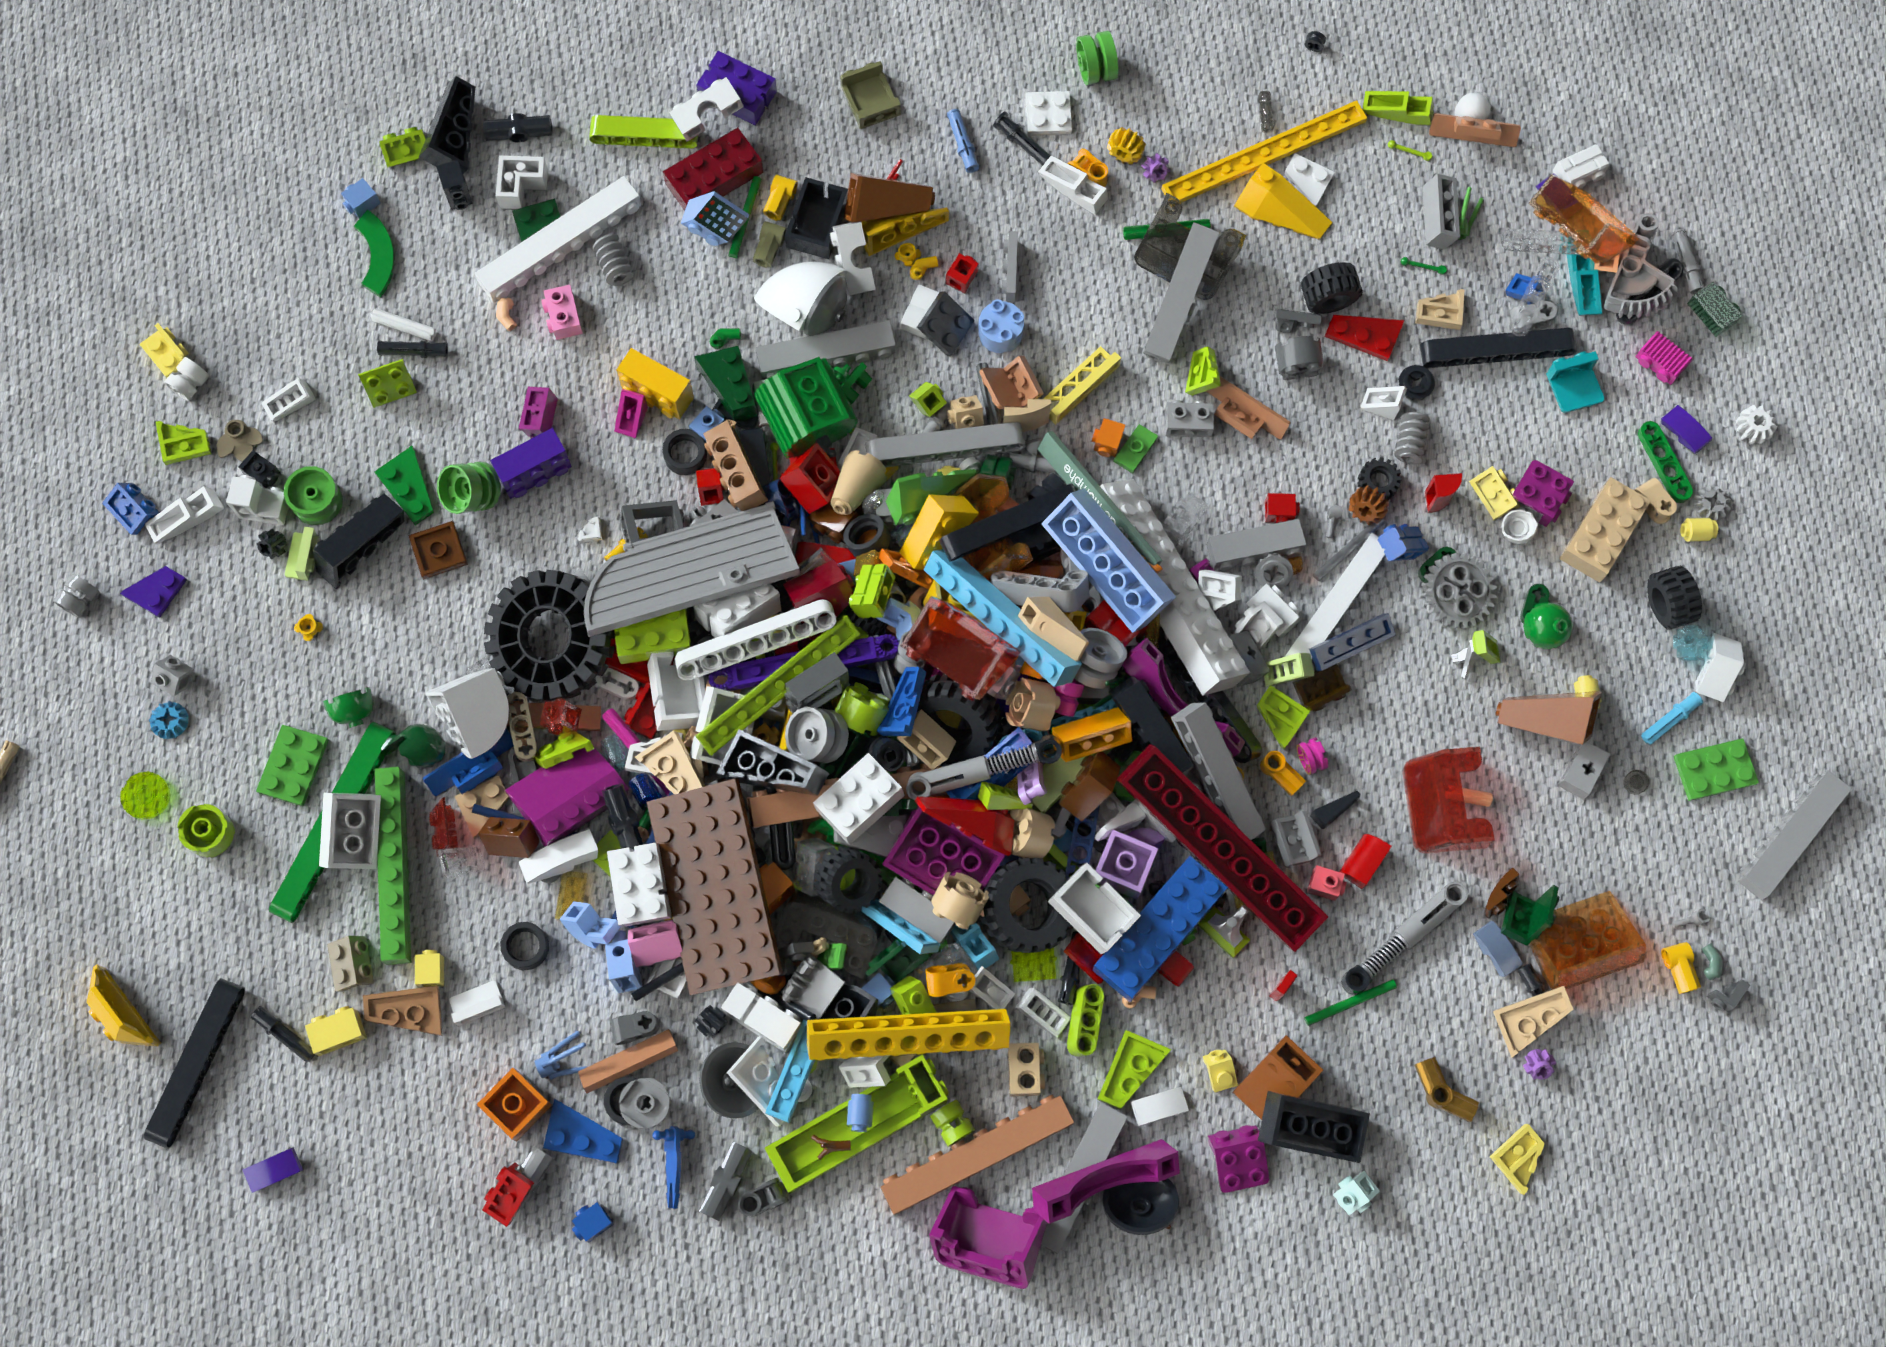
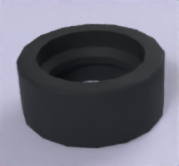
M679 429L669 434L662 447L666 466L672 472L679 475H690L700 470L707 460V450L704 446L703 438L691 429ZM684 440L694 442L698 448L696 459L686 464L676 462L671 455L672 447Z
M864 514L849 523L843 537L844 543L854 557L860 560H869L877 557L882 548L886 549L889 546L891 533L880 516ZM872 529H878L877 534L872 540L864 544H856L863 533Z
M518 922L510 926L503 933L500 941V950L504 959L512 967L522 971L532 970L540 966L546 959L549 952V940L544 931L536 924ZM521 932L533 933L539 941L537 954L529 960H519L511 952L510 944L512 939Z
M635 1077L616 1079L608 1086L604 1094L603 1104L606 1113L613 1121L621 1125L631 1126L615 1110L613 1104L614 1096L617 1091L628 1083L638 1080ZM650 1097L643 1099V1105L640 1110L651 1107L649 1103Z

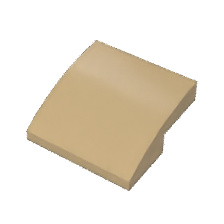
M1028 399L1027 408L1004 407L1003 423L1018 422L1021 424L1022 432L1037 429L1049 423L1051 399Z

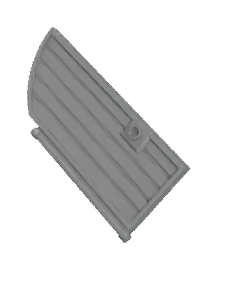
M768 502L762 506L638 542L623 544L625 553L611 556L598 570L588 588L584 605L587 633L589 637L800 575L798 564L775 513L774 502Z

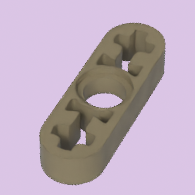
M514 692L507 697L509 705L508 719L514 750L519 760L529 762L536 757L537 746L528 701L524 694ZM514 699L524 702V704L520 705L521 714L527 713V715L517 716L515 707L510 706V704L514 703ZM518 721H525L529 726L526 732L518 733L514 729L515 724ZM526 738L528 747L533 748V750L529 751V755L519 752V750L523 749L521 739Z

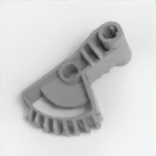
M1643 214L1638 219L1605 300L1604 308L1608 311L1619 313V318L1623 314H1626L1629 319L1632 315H1636L1639 319L1642 313L1646 317L1651 312L1656 314L1659 308L1663 310L1667 304L1670 305L1673 298L1677 297L1679 292L1672 277L1646 261L1659 225L1658 218L1653 214ZM1654 285L1663 290L1654 297L1636 301L1623 300L1612 296L1613 292L1623 295H1639L1649 291Z

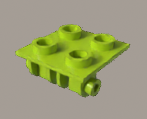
M403 359L358 374L373 408L417 393Z

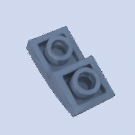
M1494 921L1488 922L1473 933L1482 953L1490 956L1499 976L1506 977L1523 964L1508 938L1501 934V929Z

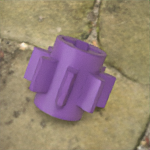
M1158 153L1155 156H1147V160L1141 165L1146 170L1143 175L1146 179L1150 178L1153 183H1156L1157 180H1165L1167 172H1170V169L1166 166L1169 161L1165 157L1162 158Z
M1534 1049L1525 1056L1527 1063L1523 1067L1526 1073L1531 1074L1534 1080L1536 1078L1540 1080L1547 1079L1555 1072L1552 1066L1556 1064L1553 1055H1549L1546 1049L1543 1051Z

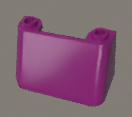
M952 1186L929 1233L934 1257L940 1264L1012 1287L1026 1289L1032 1279L1047 1221L1034 1211V1207L1025 1209L1023 1216L979 1204L974 1191L970 1188Z

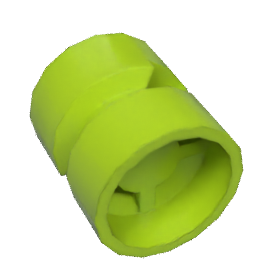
M957 1099L930 1115L936 1128L942 1129L941 1136L948 1147L975 1131L969 1118L962 1116L964 1110ZM955 1122L957 1127L953 1128L950 1124Z

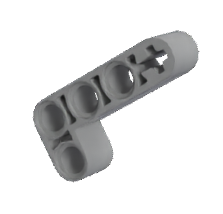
M1081 569L1069 571L1063 579L1010 571H998L991 575V583L1015 605L1023 606L1027 597H1050L1062 612H1074L1083 605L1090 595L1088 572Z

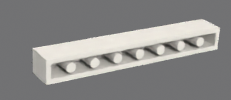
M624 176L475 272L478 283L493 302L506 298L510 291L516 287L524 286L528 279L534 275L544 273L548 266L561 262L565 255L571 251L579 250L589 239L599 237L603 230L609 226L617 225L624 216L634 214L641 206L639 194Z

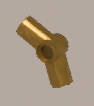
M1436 1057L1414 1065L1426 1092V1100L1430 1106L1440 1108L1468 1122L1472 1121L1477 1112L1479 1102L1452 1090L1447 1085ZM1436 1090L1443 1092L1445 1096L1443 1102H1438L1435 1099L1434 1093Z

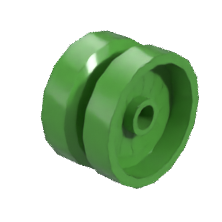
M1109 31L1098 32L1094 39L1089 34L1077 37V60L1084 84L1086 86L1097 84L1100 76L1105 82L1116 80L1118 78V58L1111 33Z
M306 466L298 469L288 477L284 485V497L287 505L302 522L309 525H323L332 521L342 508L343 495L333 477L322 468Z

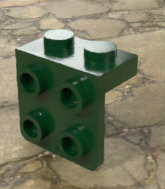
M1552 885L1536 901L1513 891L1508 898L1501 934L1525 946L1529 945L1534 939L1537 940L1546 928L1549 929L1554 924L1556 918L1554 909L1560 898L1558 896L1559 887Z
M898 938L868 963L871 968L865 973L870 976L878 968H881L885 975L887 974L897 984L933 954H919L908 946L905 941H901Z

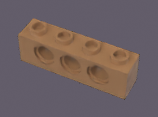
M726 420L703 433L707 441L704 443V446L709 455L714 456L712 464L718 473L721 472L723 476L720 478V481L725 490L730 492L728 499L734 508L738 507L741 511H745L768 501L738 434L729 421Z

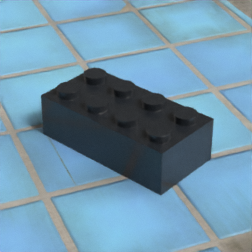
M1267 1091L1258 1141L1282 1148L1361 1163L1370 1113Z

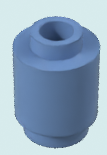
M852 1094L851 1100L848 1101L847 1126L852 1127L854 1132H867V1128L872 1127L874 1102L871 1101V1095Z

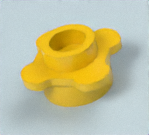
M904 243L900 245L898 252L894 256L896 260L902 261L905 266L909 267L913 265V261L916 258L921 257V251L916 249L911 243Z
M306 614L295 624L294 630L297 633H301L305 641H312L313 636L323 630V625L321 622L315 621L312 614Z

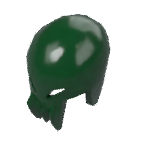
M414 724L408 726L398 735H390L381 749L383 750L388 747L386 755L399 749L400 755L408 759L410 766L423 768L433 766L443 759L446 744L440 732L433 727L424 724Z

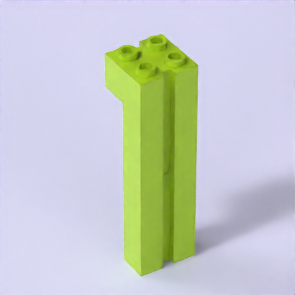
M922 1054L896 1069V1073L889 1076L891 1080L886 1086H872L859 1093L871 1095V1101L874 1102L872 1127L867 1128V1132H854L852 1127L847 1126L849 1101L847 1100L766 1146L764 1149L788 1193H793L947 1104L949 1091L942 1080L938 1082L934 1077L937 1070L931 1059L925 1060ZM816 1135L819 1138L831 1141L850 1140L851 1150L831 1152L819 1160L817 1156L824 1148H821L820 1144L812 1140L811 1136Z

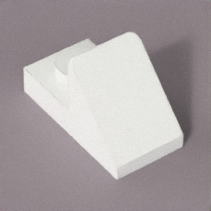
M982 966L975 974L976 981L974 987L969 990L993 1009H1004L1015 995L1013 991Z

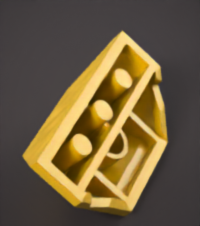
M98 964L95 965L92 970L87 1004L91 1008L89 1013L96 1022L101 1021L105 1029L103 1032L112 1042L115 1040L123 1044L158 1047L161 1042L106 968Z

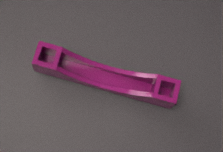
M1147 638L1127 653V658L1122 665L1125 672L1129 676H1133L1139 681L1143 680L1150 690L1148 694L1158 703L1161 710L1166 711L1172 717L1188 706L1175 692L1167 677L1163 654ZM1215 721L1217 727L1222 732V738L1227 748L1231 751L1232 756L1235 757L1241 752L1245 741L1229 724Z
M1163 1139L1035 1186L1032 1188L1034 1211L1051 1224L1071 1216L1083 1201L1105 1189L1135 1182H1160L1180 1174L1178 1151Z

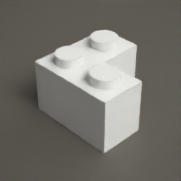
M499 155L496 199L500 209L522 208L524 189H547L548 168L544 157Z
M251 476L232 477L226 503L239 519L277 525L285 524L289 506L284 497V490L272 487L270 490L263 489L256 479Z
M1714 633L1704 652L1705 664L1695 682L1696 693L1724 702L1727 695L1733 693L1736 685L1734 681L1737 675L1741 676L1743 674L1746 662L1743 659L1744 652H1742L1741 642Z

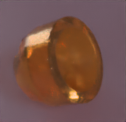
M1302 557L1288 558L1293 568V575L1300 573L1303 569Z

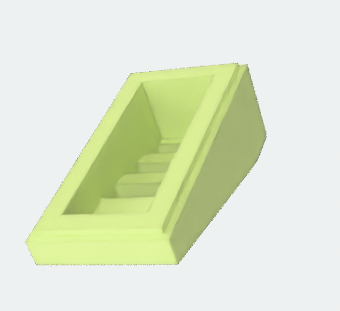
M1297 653L1266 662L1270 672L1264 676L1266 686H1273L1314 676L1310 653ZM1291 662L1293 663L1294 674L1292 672ZM1282 664L1284 667L1285 676L1283 675ZM1273 666L1276 669V679L1274 678Z

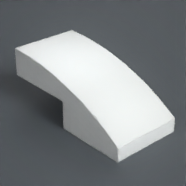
M1182 1087L1131 1102L1138 1126L1189 1111Z

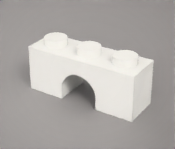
M726 77L714 81L708 89L695 93L692 99L687 102L677 104L669 113L686 141H689L706 130L701 122V116L705 110L710 108L718 109L726 118L744 106Z
M852 222L834 226V232L830 233L832 245L837 246L839 254L835 255L837 266L848 271L844 277L847 283V294L850 296L876 290L871 267H855L851 262L852 251L858 246L866 245L862 223Z

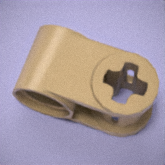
M1652 478L1634 489V491L1651 500L1645 511L1655 523H1667L1671 515L1675 513L1677 504L1658 479Z

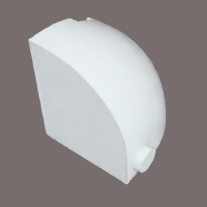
M824 262L794 264L771 276L758 290L754 299L761 307L798 331H804L805 320L818 294L834 276L841 275L845 277L848 271L839 266Z
M495 668L468 674L425 692L438 719H441L449 726L450 729L446 730L451 740L455 745H462L464 747L461 749L462 753L471 759L491 749L501 738L508 722L509 705L507 695L502 686L504 679L499 671L496 672Z

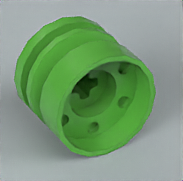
M486 462L453 464L444 467L440 472L437 480V493L443 507L450 513L461 514L471 511H484L493 508L498 502L501 484L495 469Z

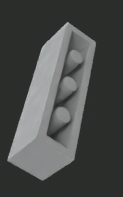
M1296 519L1211 536L1208 538L1206 545L1212 568L1214 570L1228 571L1236 565L1242 564L1243 567L1252 566L1256 561L1266 558L1269 554L1271 556H1277L1278 554L1280 556L1287 555L1288 558L1299 556L1306 546V541L1300 520Z

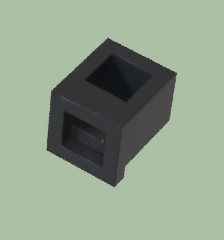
M254 449L238 466L244 475L255 478L263 489L274 485L280 474L275 465L259 455Z

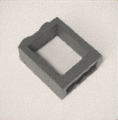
M677 500L623 505L619 519L625 544L648 539H639L635 520L671 516L675 531L683 529L684 513L682 509H679Z
M835 652L785 683V697L788 700L786 702L788 709L793 714L796 710L803 707L820 708L841 695L845 688L850 686L848 669Z

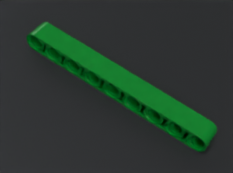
M374 721L371 722L332 793L365 794L375 776V769L380 767L386 756L385 753L388 747L383 750L381 748L390 735H396V731ZM323 809L269 907V913L290 923L295 922L325 868L319 866Z

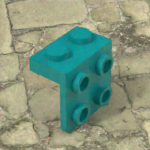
M1583 351L1569 359L1565 357L1556 359L1546 373L1561 412L1576 411L1604 401L1603 392L1593 371V367L1599 360L1596 351L1590 353Z

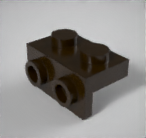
M1337 664L1322 671H1314V676L1292 682L1302 706L1313 712L1322 710L1326 707L1325 704L1332 700L1338 701L1345 698L1346 693L1352 691L1351 686L1345 684Z

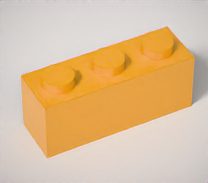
M1118 707L1052 728V735L1059 738L1062 744L1061 758L1065 762L1132 742L1131 721Z

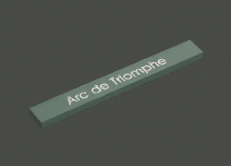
M1053 431L1047 432L1037 449L1067 485L1072 483L1076 491L1085 488L1142 556L1146 557L1145 560L1152 565H1160L1163 560L1057 435Z

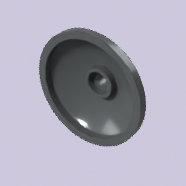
M834 276L818 294L805 320L804 334L807 336L821 334L829 330L836 321L840 322L846 313L844 307L847 302V283L843 276Z
M731 1042L716 1047L707 1055L700 1070L699 1083L705 1102L715 1113L726 1118L737 1119L747 1117L759 1109L727 1074L729 1069L750 1047L747 1044ZM726 1077L730 1081L729 1086L725 1084Z

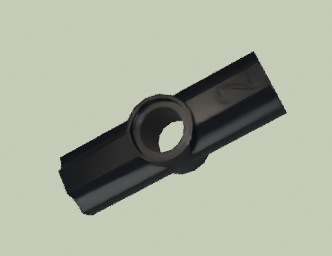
M514 113L509 115L508 119L485 120L483 130L486 141L509 139L512 142L518 143L526 142L529 137L552 136L553 126L550 115L527 117L521 113Z
M620 783L606 787L602 790V794L610 814L608 821L611 830L617 836L621 849L629 847L634 850V846L643 845L638 830L640 824L637 814L630 806L623 784Z

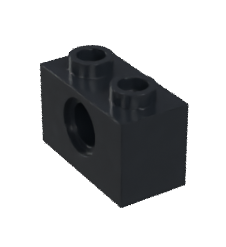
M458 160L436 166L451 210H462L468 207V205L473 204Z

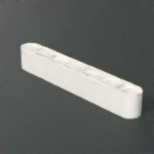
M1374 533L1370 534L1285 657L1297 653H1310L1309 648L1326 641L1385 556V549H1382L1377 540L1379 537Z
M818 600L682 650L675 657L678 676L683 680H692L826 631L836 623L833 606L827 600ZM822 613H828L826 616H820ZM801 621H804V622H805V623L802 624V625H796L797 623H799V622H801ZM776 630H783L780 633H774ZM754 638H760L758 641H751ZM730 647H737L734 650H728ZM708 655H714L712 658H705ZM687 663L691 664L690 666H687V667L683 666L684 664H687Z

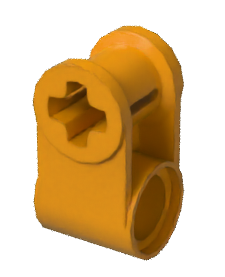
M1080 149L1078 156L1067 164L1086 173L1089 180L1106 187L1108 180L1107 165L1094 157L1088 150Z
M959 962L928 967L926 969L928 995L941 997L952 993L969 991L975 985V975L966 964Z

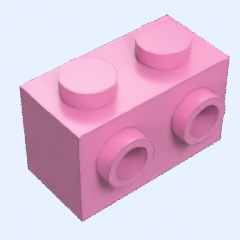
M565 285L544 290L545 299L541 301L544 313H549L550 319L546 320L549 333H554L556 340L583 334L571 286Z
M673 919L628 930V945L636 967L650 966L656 962L675 960L681 957L682 946L677 924L673 922Z

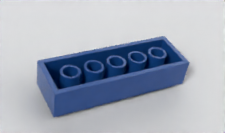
M1189 856L1139 913L1141 916L1126 932L1122 933L1118 941L1096 962L1093 971L1131 1003L1222 898L1228 887L1194 858Z

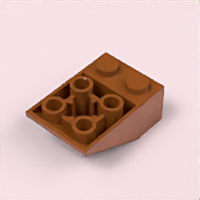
M1286 1035L1232 1093L1262 1120L1267 1091L1299 1097L1320 1075L1323 1069Z

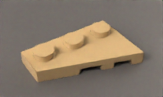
M674 730L635 756L673 794L705 787L680 735Z
M1561 986L1494 1010L1493 1013L1511 1058H1513L1574 1009L1565 987Z

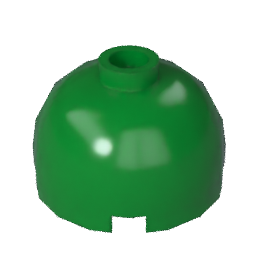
M1550 602L1534 605V608L1526 614L1523 627L1526 638L1530 639L1533 643L1532 645L1536 648L1553 649L1561 647L1568 641L1573 631V620L1569 612L1563 606Z
M366 687V693L363 694L359 689L333 697L334 702L330 704L328 699L324 700L323 704L328 716L335 723L348 724L349 728L364 724L362 719L371 714L374 706L370 687Z

